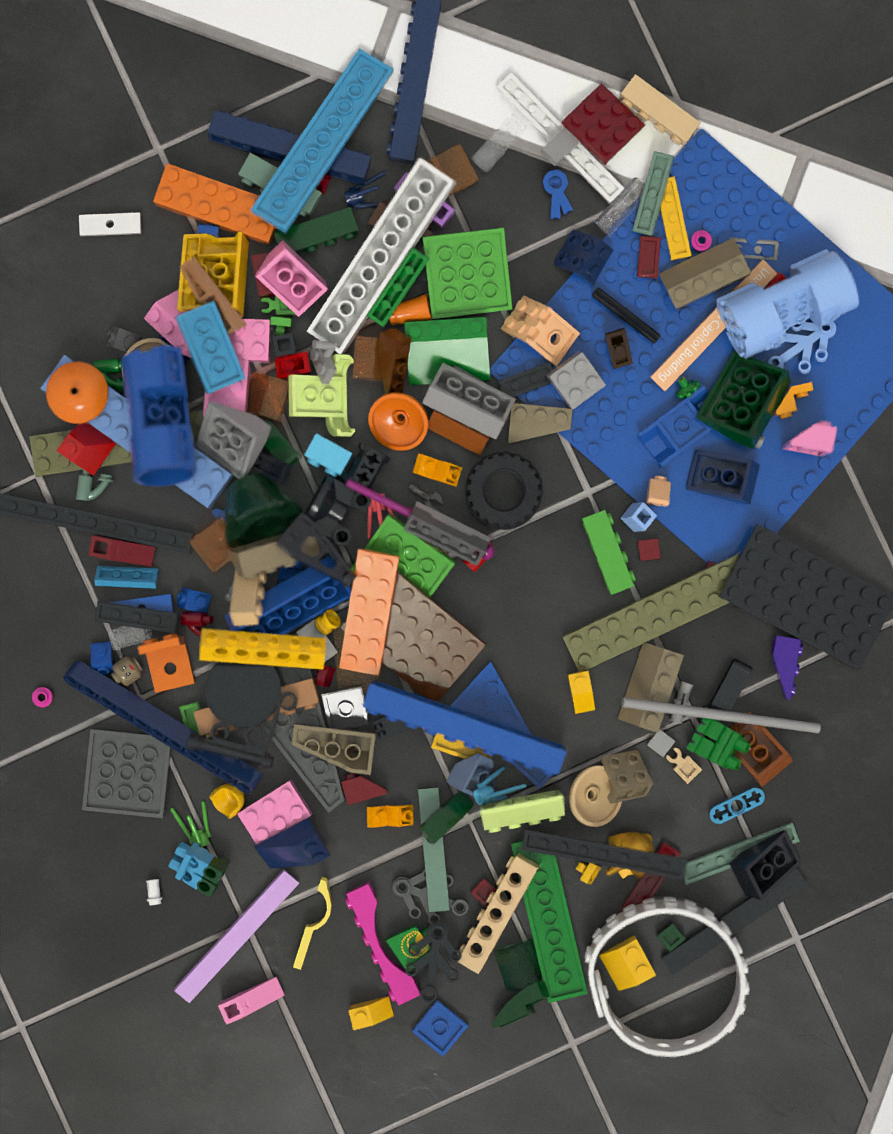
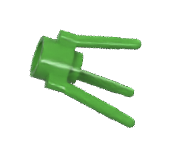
M205 801L201 802L204 832L202 828L196 829L191 816L187 815L192 829L190 833L178 813L171 807L170 811L188 837L190 844L196 842L200 844L199 847H204L210 843L208 838L211 837V833L209 831Z

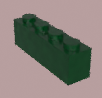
M348 207L294 225L289 228L287 233L281 230L274 232L277 245L283 240L297 254L305 251L309 254L317 251V247L323 245L330 247L336 245L338 240L345 239V241L354 239L356 234H359V229L352 209Z

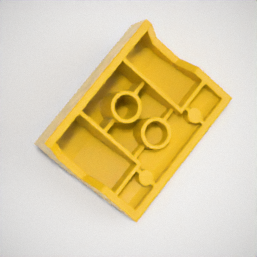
M238 232L234 237L216 238L209 234H184L181 265L194 257L230 302L232 308L237 311L240 317H243L249 241L243 232ZM180 269L177 310L188 312L205 305V301L198 302Z

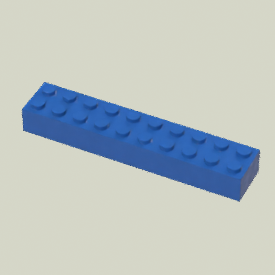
M376 680L370 683L362 706L366 708L367 713L378 715V713L386 715L385 718L390 721H404L406 726L414 729L417 726L424 728V732L434 736L437 733L442 734L444 739L448 741L464 742L463 745L468 748H482L484 753L495 756V753L502 755V759L512 763L515 760L520 761L522 766L529 769H534V767L540 768L542 773L549 776L559 775L567 752L564 745Z

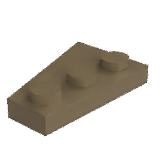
M514 403L511 408L508 443L570 430L573 409Z

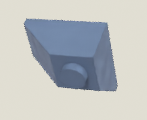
M478 753L454 765L446 782L458 790L474 796V790L477 789L476 785L492 775L493 760ZM494 778L485 786H491L494 789L496 779Z

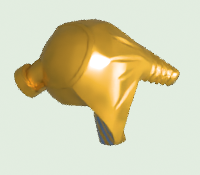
M628 832L607 838L611 845L654 852L652 836L649 833ZM611 866L606 870V875L610 876L618 872L622 878L634 875L637 879H640L645 874Z

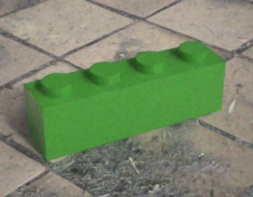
M603 510L582 518L581 521L609 594L613 595L634 587L633 582L636 579L633 571H628L626 563L628 558L625 551L621 552L618 544L621 543L618 532H613L611 527L614 524L611 514H606V511Z

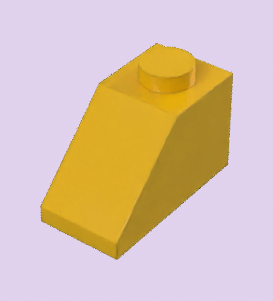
M588 670L567 674L575 714L595 710Z
M389 996L350 1005L348 1010L353 1030L373 1026L394 1016Z

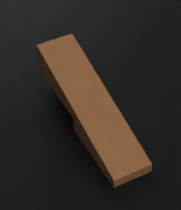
M194 257L180 266L198 302L205 301L206 304L215 302L228 336L247 326Z

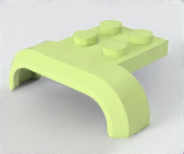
M334 354L331 356L337 370L329 384H322L319 376L289 375V417L326 418L327 429L332 436L350 437L353 435L355 429L350 428L347 421L346 375L349 365L354 363L350 355Z

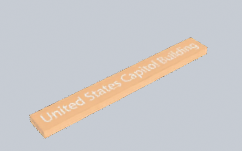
M762 259L751 270V275L743 278L731 292L751 283L764 288L777 273ZM717 307L650 376L663 391H666L726 328L725 321H721Z

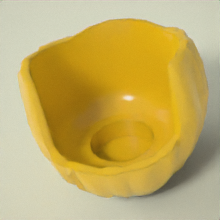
M229 783L220 785L209 796L215 808L229 819L240 812L245 801L244 792Z

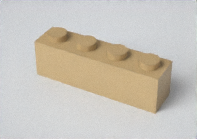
M636 74L620 94L619 99L622 100V104L628 109L633 108L637 111V115L642 120L652 122L654 124L653 127L660 133L665 132L671 136L670 140L676 145L681 144L685 146L701 123Z
M235 570L230 615L234 626L259 624V617L263 615L261 600L265 598L263 583L267 582L265 571L257 573V577L246 579V577L239 576Z

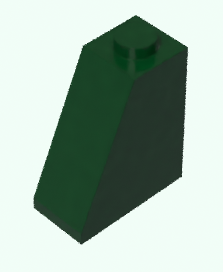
M268 419L266 423L271 426L264 446L274 457L293 466L302 458L301 455Z

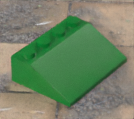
M486 317L404 322L405 334L412 337L407 362L410 386L431 384L442 363L451 367L456 365L482 381H491Z

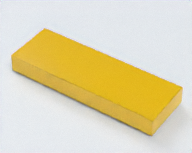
M439 733L436 734L431 745L433 749L463 759L477 753L492 759V755L484 753L482 748H468L463 745L464 742L456 740V742L444 739V735Z

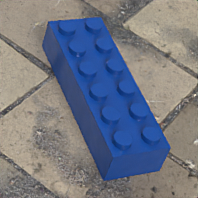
M331 555L320 561L328 569H333L336 566V562ZM309 567L265 592V598L261 600L263 615L259 617L258 625L234 626L230 613L224 615L231 631L285 635L350 598L352 589L350 585L345 588L337 580Z

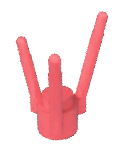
M371 499V504L368 507V539H371L372 511L374 513L377 512L379 526L383 523L382 511H385V507L389 514L391 513L395 516L391 508Z

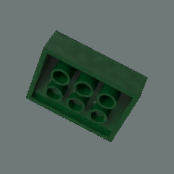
M733 351L696 415V419L732 441L754 449L791 384L788 370L752 357L745 359L744 356L740 357L737 352Z

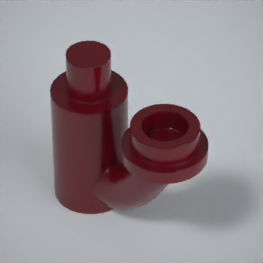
M184 611L181 614L180 621L183 626H187L190 631L201 637L202 629L198 626L205 627L207 624H212L214 618L213 616H208L205 612Z

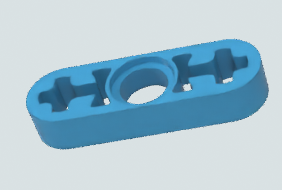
M751 787L712 806L709 810V818L716 824H722L761 805L765 799L764 792L757 787ZM753 791L757 794L760 793L758 801L749 800L747 802L750 805L746 807V802L742 796L745 795V798L748 799L752 796ZM734 800L742 802V808L739 811H733L731 808V803ZM727 804V808L732 814L728 816V813L725 812L721 814V819L713 818L715 810L723 811L725 810L723 805Z

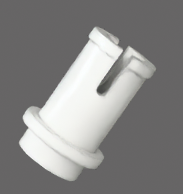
M159 879L146 880L148 890L147 901H149V905L161 904L163 897L160 896Z

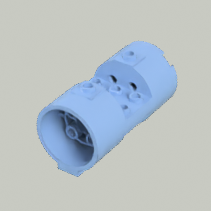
M826 249L790 265V278L765 290L761 286H755L754 283H751L716 299L717 311L721 321H725L726 334L732 346L740 357L744 356L746 359L761 351L780 346L784 342V332L789 327L802 324L809 318L816 325L833 322L840 315L857 308L859 300L855 283L846 264L837 253L829 252Z

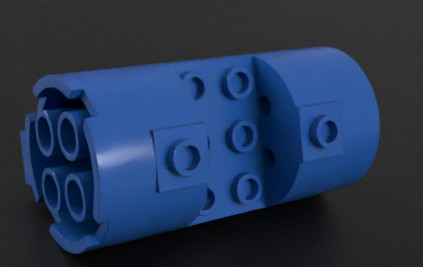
M162 345L160 347H152V350L142 353L140 349L132 351L122 358L121 364L125 401L129 405L132 433L130 447L134 480L146 486H168L191 480L197 475L193 433L190 428L187 402L188 390L181 347Z

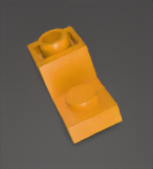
M812 382L790 387L774 412V417L780 416V419L792 417V413L797 411L794 396L796 395L797 399L809 396L808 392L813 391Z
M418 453L412 473L457 487L462 467Z
M412 804L367 807V827L369 828L414 825Z

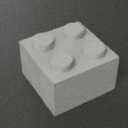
M577 351L546 374V377L570 409H575L606 386L581 351Z

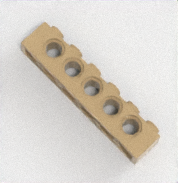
M520 853L516 857L511 856L506 865L509 870L506 875L501 874L496 883L499 888L496 893L492 891L486 901L489 903V906L486 910H481L477 917V920L480 922L476 928L472 926L467 935L470 940L467 945L462 944L459 949L461 951V959L458 963L477 974L480 973L538 870L539 864ZM511 874H520L521 881L515 882L512 879ZM502 891H509L512 896L511 899L503 898ZM492 909H500L502 912V916H494L492 913ZM482 926H489L492 929V933L485 934ZM473 943L480 944L482 951H475L472 946Z

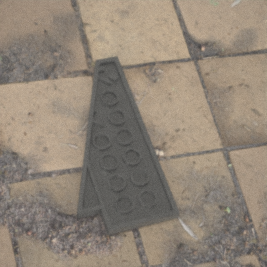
M275 667L280 678L281 687L313 678L311 668ZM320 702L316 703L317 707L305 710L304 706L296 708L297 712L285 716L284 712L279 713L272 741L329 813L345 800L336 765L292 745L294 724L326 727ZM273 719L260 724L268 735Z

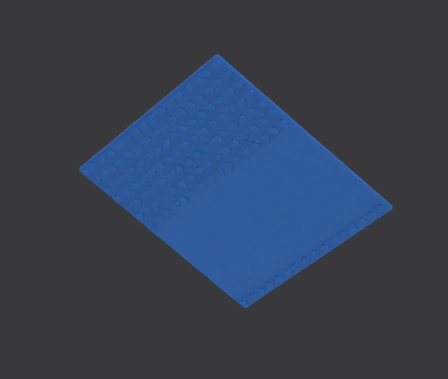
M700 129L674 158L669 176H675L691 257L671 261L661 212H659L653 236L632 231L641 201L640 197L602 240L613 251L594 285L587 283L580 276L573 273L548 301L546 306L550 307L580 333L558 365L577 351H581L606 385L573 409L571 429L558 433L638 503H645L649 479H654L655 476L666 477V481L671 482L669 505L666 507L646 505L657 515L656 519L706 563L708 560L717 563L742 551L755 524H759L777 534L893 401V294L704 129ZM700 230L708 232L712 238L711 246L707 250L730 238L746 239L748 243L736 242V244L742 246L739 249L743 256L774 257L775 245L756 244L758 240L779 242L777 260H764L775 272L785 275L787 279L790 278V265L826 249L829 252L837 253L846 264L855 283L859 300L858 307L840 315V317L833 321L836 325V333L828 339V357L825 362H818L815 359V352L819 349L820 339H818L812 346L811 370L809 373L802 374L798 369V365L802 361L803 351L784 363V369L788 370L791 381L788 389L792 386L812 382L813 391L808 392L809 396L798 399L796 395L794 396L797 411L792 413V417L780 419V416L774 417L773 414L762 434V437L765 438L760 449L756 447L752 449L736 443L712 429L662 467L642 443L638 434L686 399V396L678 398L675 394L680 389L678 380L681 377H685L688 382L692 379L694 382L698 380L700 383L699 388L704 385L708 393H710L732 352H736L726 334L727 329L725 328L666 391H663L650 376L717 307L716 299L729 294L741 280L679 310H675L659 273L705 252L694 249L691 244L693 234ZM640 236L661 237L657 279L637 277ZM699 237L698 242L700 244H704L705 239L703 237ZM756 246L762 247L760 254L754 252ZM745 258L750 271L762 260ZM601 288L661 335L655 344L650 342L594 299L592 293L595 289ZM810 318L805 321L813 323ZM829 326L822 327L824 331H828L830 329ZM791 327L785 331L788 334L809 336L813 333V331L807 330L796 332ZM625 328L633 364L613 369L608 348L604 342L605 333ZM556 333L551 336V343L556 340ZM516 338L491 366L490 374L499 381L549 363V361L527 343ZM783 342L776 348L761 351L750 357L768 363L772 356L782 355L797 343ZM819 353L817 356L819 358H824L825 354ZM779 361L772 362V365L778 366L780 364ZM551 364L552 370L557 366ZM802 365L801 369H808V365ZM552 384L517 396L525 404L569 408ZM819 421L829 422L831 427L836 428L832 453L822 457L782 449L783 444L805 429L819 423ZM695 450L751 459L758 463L760 467L751 504L730 501L687 490L686 487Z

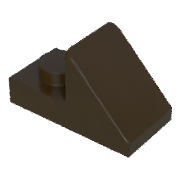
M625 328L605 333L604 342L608 348L613 369L633 364Z

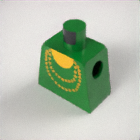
M414 924L387 937V943L405 969L409 963H415L431 951V944L422 948L417 956L410 955L408 951L410 944L417 943L428 935L429 926L421 931L419 926ZM417 946L411 947L413 953L418 952ZM410 966L408 971L410 972L414 967Z

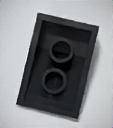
M782 830L744 850L729 864L745 896L762 900L802 862L787 832Z

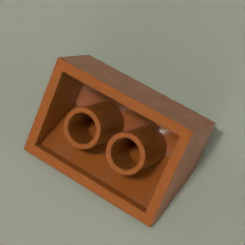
M437 410L433 411L429 420L428 429L478 455H481L490 436L468 427Z

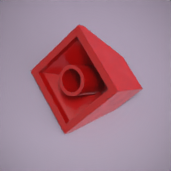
M87 422L78 424L66 436L56 451L94 476L117 443Z

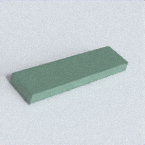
M654 151L633 232L653 236L674 161L673 155Z

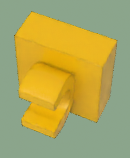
M579 862L576 870L583 873L580 878L581 881L592 885L602 867L595 863H589L587 866Z

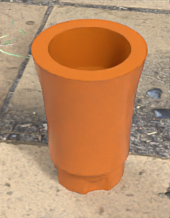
M427 293L400 302L390 317L391 325L405 324L404 322L432 321Z

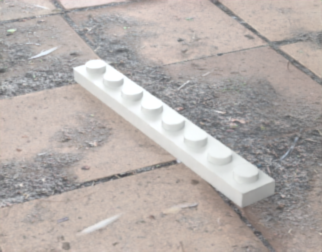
M512 73L497 86V90L548 142L565 128ZM581 143L564 157L609 204L624 191L625 188Z

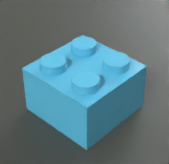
M315 434L304 454L308 458V463L317 468L322 465L326 468L325 472L335 478L338 475L342 477L354 457L351 452L318 434Z

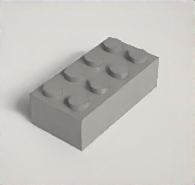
M442 363L429 387L423 404L487 436L497 439L516 399Z

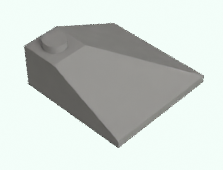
M210 401L207 405L195 448L240 481H244L267 441L271 426L256 415Z

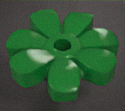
M681 377L678 380L680 389L675 394L678 398H684L685 396L688 398L692 396V392L699 388L700 383L698 380L694 382L693 379L688 382L685 377Z

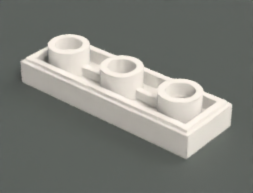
M141 213L79 215L80 236L142 234ZM110 222H114L112 228H108Z

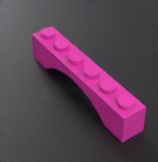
M368 881L347 891L346 904L349 909L353 908L356 914L353 917L358 928L362 927L365 933L362 935L366 946L370 945L373 950L371 957L375 965L379 964L382 971L379 973L383 982H388L390 987L388 992L392 1001H396L399 1006L420 996L421 990L415 977L408 976L406 969L395 963L380 943L375 925V909L378 899L370 882Z

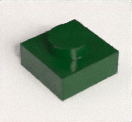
M672 922L657 934V937L669 952L685 940V937Z

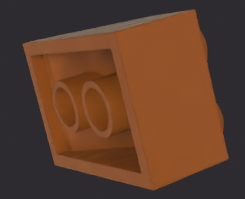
M736 722L730 727L733 731L744 736V739L751 744L746 754L737 750L735 757L742 761L741 764L761 787L793 762L789 753L764 726Z

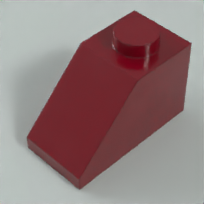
M351 773L345 775V779L341 781L348 805L388 793L386 787L362 774Z

